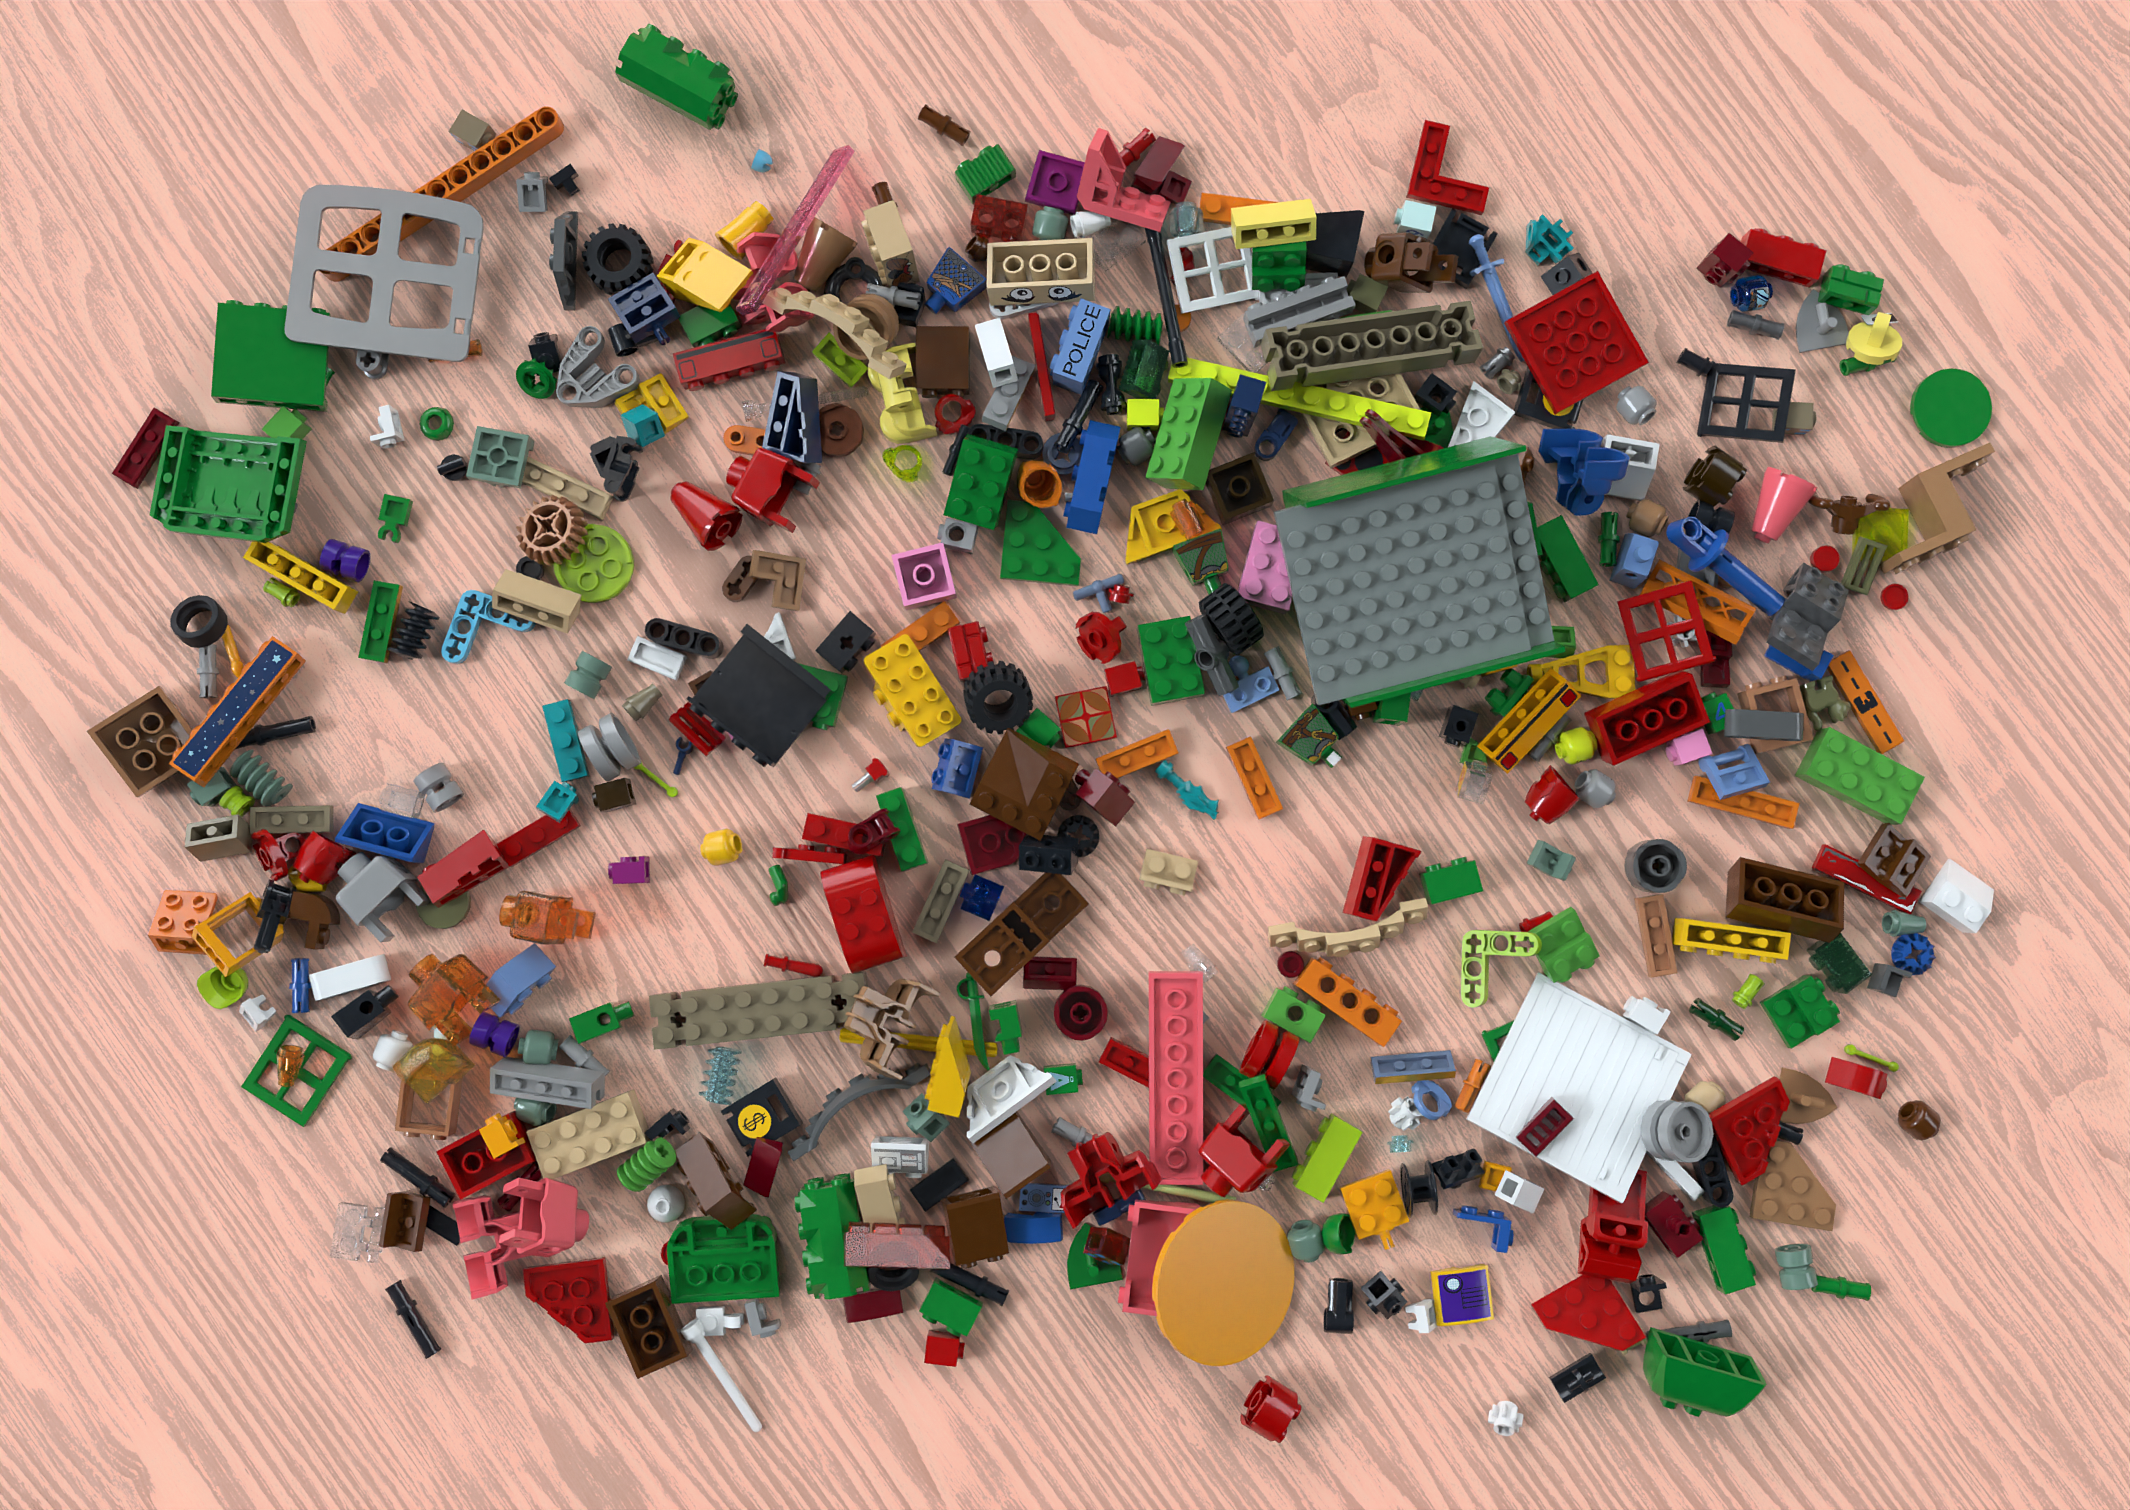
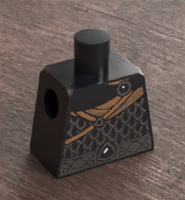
M387 985L378 993L367 990L331 1017L347 1038L359 1039L391 1013L388 1005L399 996L390 985ZM370 1004H373V1011L369 1013L368 1007Z

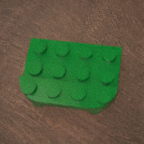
M752 1214L732 1230L712 1216L691 1217L679 1222L667 1245L672 1304L779 1297L781 1291L776 1244L778 1237L771 1219L767 1216Z

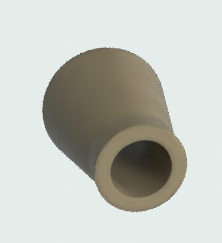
M651 684L649 687L625 699L627 702L622 707L635 721L640 718L644 719L657 700L663 695L654 684Z

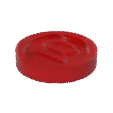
M1891 584L1882 590L1880 599L1883 606L1887 609L1898 610L1907 604L1909 595L1906 588L1902 585Z

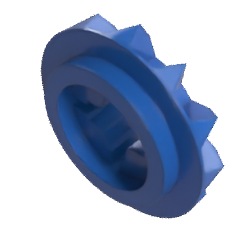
M1918 933L1901 935L1892 946V961L1897 968L1909 971L1912 975L1923 974L1926 970L1932 968L1931 964L1936 958L1933 951L1935 946L1929 942L1928 937ZM1912 947L1914 950H1922L1917 955V962L1913 958H1905L1909 956L1908 954L1912 953Z

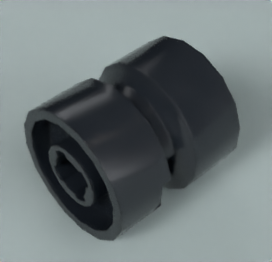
M1697 500L1691 508L1688 517L1697 518L1713 533L1723 529L1729 534L1734 523L1735 512L1722 507L1715 510L1713 505Z

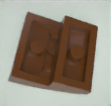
M1882 823L1857 864L1891 891L1902 897H1907L1930 860L1931 855L1915 839L1906 840L1890 823Z

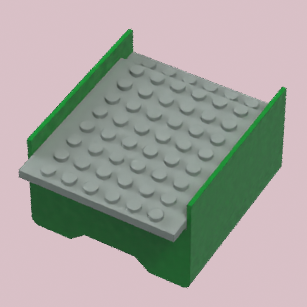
M1490 436L1282 491L1286 509L1274 511V517L1318 705L1342 699L1348 706L1353 708L1566 652L1565 646L1554 641L1538 556L1542 555L1535 513L1533 503L1527 502L1518 453L1527 451L1526 445Z

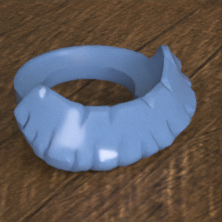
M1417 1081L1411 1087V1091L1414 1093V1104L1417 1110L1427 1119L1437 1120L1440 1117H1446L1450 1112L1452 1103L1449 1096L1434 1081ZM1428 1093L1435 1098L1438 1105L1437 1112H1432L1426 1108L1422 1101L1423 1094Z

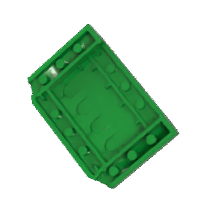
M166 425L149 515L160 521L167 530L181 534L267 543L286 535L291 531L307 441L300 438L280 436L269 438L198 431L188 427Z

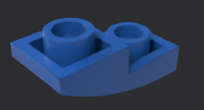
M1036 1212L1032 1216L1007 1213L1004 1217L1007 1242L1036 1244L1060 1242L1063 1240L1062 1214Z

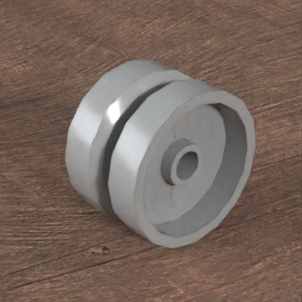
M609 713L599 719V729L593 725H588L578 731L579 740L584 751L605 781L609 782L620 776V765L630 770L641 764V758L635 744L625 727L613 713Z
M1662 1100L1656 1101L1649 1106L1643 1115L1641 1136L1646 1150L1653 1157L1667 1161L1676 1160L1678 1162L1691 1163L1699 1161L1709 1151L1713 1139V1126L1708 1112L1701 1105L1686 1101Z

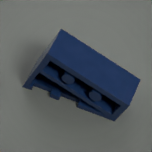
M777 372L762 448L803 463H822L818 385L816 378L796 372Z

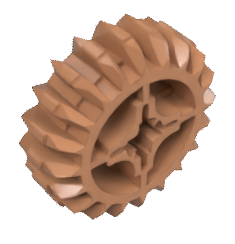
M552 495L550 499L542 496L540 504L533 501V508L531 510L525 508L527 515L519 517L522 525L516 527L520 533L516 538L521 543L519 545L521 550L531 560L541 565L545 563L548 566H553L555 562L562 565L564 558L572 561L571 554L573 552L579 553L578 545L585 544L582 537L588 535L585 529L588 523L584 519L583 511L573 501L571 502L562 496L558 498ZM548 527H550L551 529H553V530L556 532V534L552 533V532L548 529Z

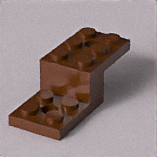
M1044 873L954 958L991 997L1086 908L1089 903L1062 874ZM1048 895H1056L1059 898L1060 904L1057 909L1048 910L1045 907L1044 899ZM993 950L999 953L1000 962L996 966H989L985 962V954L988 951Z

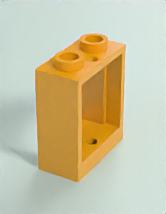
M251 892L196 925L192 933V938L225 977L261 955L253 947L235 959L213 932L245 910L260 927L262 918L256 916L261 899L259 897L255 898ZM278 924L272 947L282 940L284 935L282 924Z

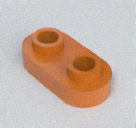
M733 425L726 429L723 440L730 451L753 456L758 448H762V446L758 445V440L764 438L766 429ZM740 434V440L738 442H733V435Z

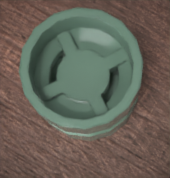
M582 651L575 663L578 667L577 670H571L564 683L595 699L602 687L599 681L606 680L612 666Z
M1789 1244L1775 1248L1777 1263L1780 1267H1783L1779 1271L1781 1287L1783 1289L1803 1290L1818 1285L1816 1270L1809 1266L1813 1263L1810 1245Z

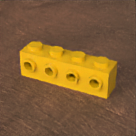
M1675 918L1672 944L1680 945V951L1696 953L1697 948L1707 949V955L1723 957V952L1733 953V958L1750 960V955L1760 956L1759 962L1776 964V959L1788 960L1791 933Z

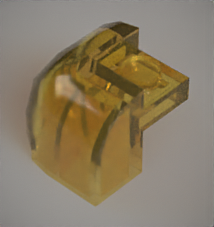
M433 1037L423 1039L410 1048L393 1065V1069L398 1077L405 1084H408L425 1103H430L449 1084H456L475 1064L450 1040Z

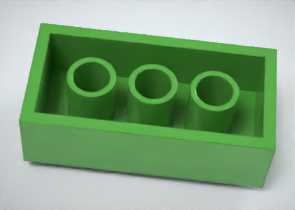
M1174 378L1145 478L1166 489L1204 490L1232 390L1213 378Z
M1831 727L1823 728L1816 732L1814 740H1812L1795 774L1801 780L1881 822L1890 823L1891 825L1902 824L1925 778Z

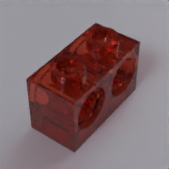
M977 194L970 223L971 232L980 237L984 236L987 239L991 236L1001 238L1003 242L1023 241L1028 217V204ZM984 214H989L993 217L988 223L980 221V217ZM1014 219L1019 223L1014 228H1009L1005 225L1006 221Z

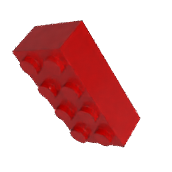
M1685 671L1671 673L1584 713L1589 728L1597 740V749L1602 761L1613 766L1710 723L1693 674Z

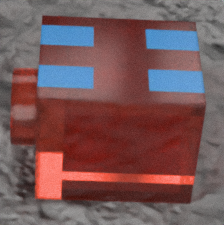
M1090 1227L1083 1253L1105 1264L1124 1265L1131 1238L1108 1227Z

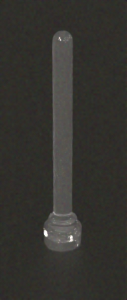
M862 386L818 394L819 404L861 398L866 397L869 391L867 387ZM742 401L746 422L756 421L758 417H762L761 414L769 413L771 402L759 404V401Z

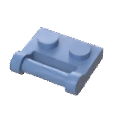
M1749 744L1741 745L1737 750L1712 757L1708 755L1698 760L1700 769L1706 772L1720 800L1764 788L1770 783ZM1737 760L1745 762L1722 770L1717 768L1719 765Z

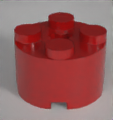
M1266 1375L1264 1376L1266 1381L1259 1380L1248 1394L1244 1406L1248 1408L1246 1416L1241 1413L1240 1421L1242 1425L1265 1439L1281 1443L1286 1436L1288 1425L1291 1420H1295L1299 1416L1302 1406L1298 1404V1395L1295 1391Z

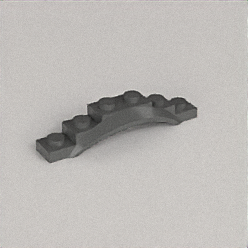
M917 1063L905 1071L907 1076H903L902 1080L887 1078L881 1074L876 1076L878 1079H873L871 1074L864 1077L861 1073L848 1081L850 1087L844 1091L837 1088L826 1095L828 1101L822 1105L825 1110L808 1119L811 1124L805 1130L810 1137L807 1139L806 1135H803L791 1143L793 1148L788 1151L791 1159L795 1161L819 1145L818 1139L824 1127L842 1107L858 1097L874 1091L892 1088L909 1089L930 1075L931 1069L928 1064L920 1066ZM899 1068L894 1071L895 1073L903 1076Z

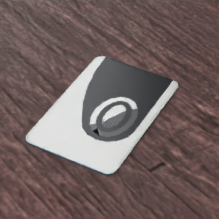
M1886 313L1892 315L1889 323H1898V320L1892 313ZM1877 314L1861 315L1868 325L1874 324Z

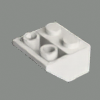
M1607 434L1602 439L1601 447L1622 451L1630 458L1625 477L1618 481H1612L1611 489L1605 495L1638 501L1643 500L1656 470L1660 444Z

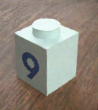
M1406 200L1402 208H1397L1394 224H1398L1396 233L1409 232L1427 239L1432 230L1436 206Z

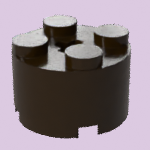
M1711 446L1705 451L1709 455L1704 460L1698 458L1689 470L1684 480V483L1688 486L1683 487V490L1697 500L1713 506L1719 503L1724 505L1731 499L1733 495L1732 488L1736 482L1743 479L1747 469L1743 467L1741 462L1717 446Z

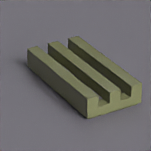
M1859 537L1841 584L1846 589L1868 595L1887 545ZM1874 547H1876L1877 550L1872 559V562L1870 564L1862 587L1860 588L1858 587L1859 583L1861 581L1863 573L1867 568L1868 561L1870 559Z

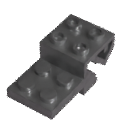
M1803 562L1783 589L1784 592L1789 594L1785 598L1783 606L1769 618L1773 622L1766 643L1813 671L1819 665L1828 632L1841 620L1849 590L1840 582L1833 581L1822 574L1817 568Z

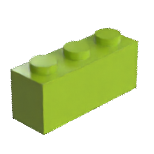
M1332 1113L1329 1118L1325 1116L1318 1127L1320 1132L1316 1141L1311 1140L1305 1151L1307 1157L1303 1165H1297L1292 1174L1294 1179L1292 1184L1296 1188L1322 1203L1326 1200L1363 1133L1360 1129Z

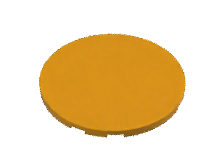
M1226 1199L1197 1208L1183 1219L1184 1222L1175 1232H1171L1159 1254L1152 1285V1299L1155 1301L1157 1312L1156 1320L1164 1337H1167L1174 1346V1349L1183 1356L1208 1366H1226L1241 1362L1264 1347L1283 1322L1291 1302L1294 1287L1293 1255L1287 1236L1279 1223L1258 1206L1244 1201Z

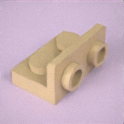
M1146 849L1139 880L1145 881V887L1159 890L1160 885L1171 887V893L1185 896L1186 891L1192 892L1193 890L1192 886L1198 861Z

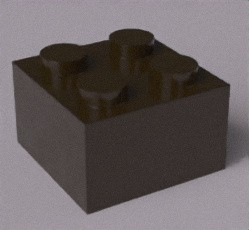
M1255 452L1212 468L1208 472L1205 484L1222 526L1269 508L1274 502Z

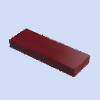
M153 408L112 474L138 489L161 453L166 425L178 426L180 422Z

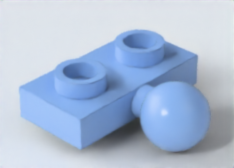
M1238 655L1229 660L1228 663L1234 676L1239 678L1237 680L1239 687L1223 695L1231 713L1279 691L1269 666L1248 675L1249 662L1245 657Z

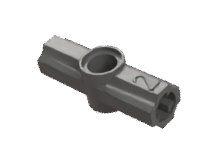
M1202 614L1187 621L1185 625L1197 649L1195 653L1196 664L1202 670L1207 671L1217 694L1221 696L1237 689L1239 685L1227 661L1229 648L1224 641L1217 639L1207 615Z

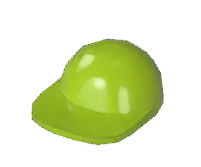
M215 966L198 978L197 987L208 1004L213 1008L222 1009L235 1003L245 994L248 989V977L242 968L225 977Z

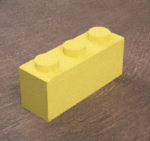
M1311 199L1231 208V232L1236 249L1316 240V214Z

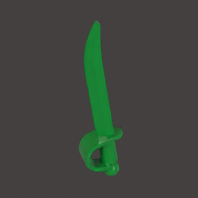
M967 972L966 978L962 979L957 985V993L962 1000L969 1001L974 1049L980 1063L989 1071L979 999H984V995H979L977 981ZM967 982L968 996H963L960 993V987L963 983Z

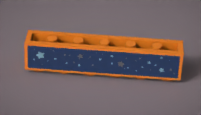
M273 636L269 641L264 642L252 662L247 663L243 667L239 678L226 688L221 700L209 709L204 721L191 731L190 738L183 747L178 748L174 752L169 764L200 786L205 787L306 660Z

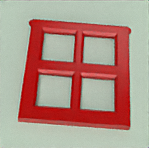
M1692 580L1617 601L1638 677L1636 680L1638 682L1716 661V656L1712 654ZM1684 594L1691 619L1667 625L1660 600ZM1654 602L1660 627L1637 634L1630 609ZM1694 629L1701 654L1677 660L1671 635ZM1664 638L1670 663L1647 669L1640 644Z

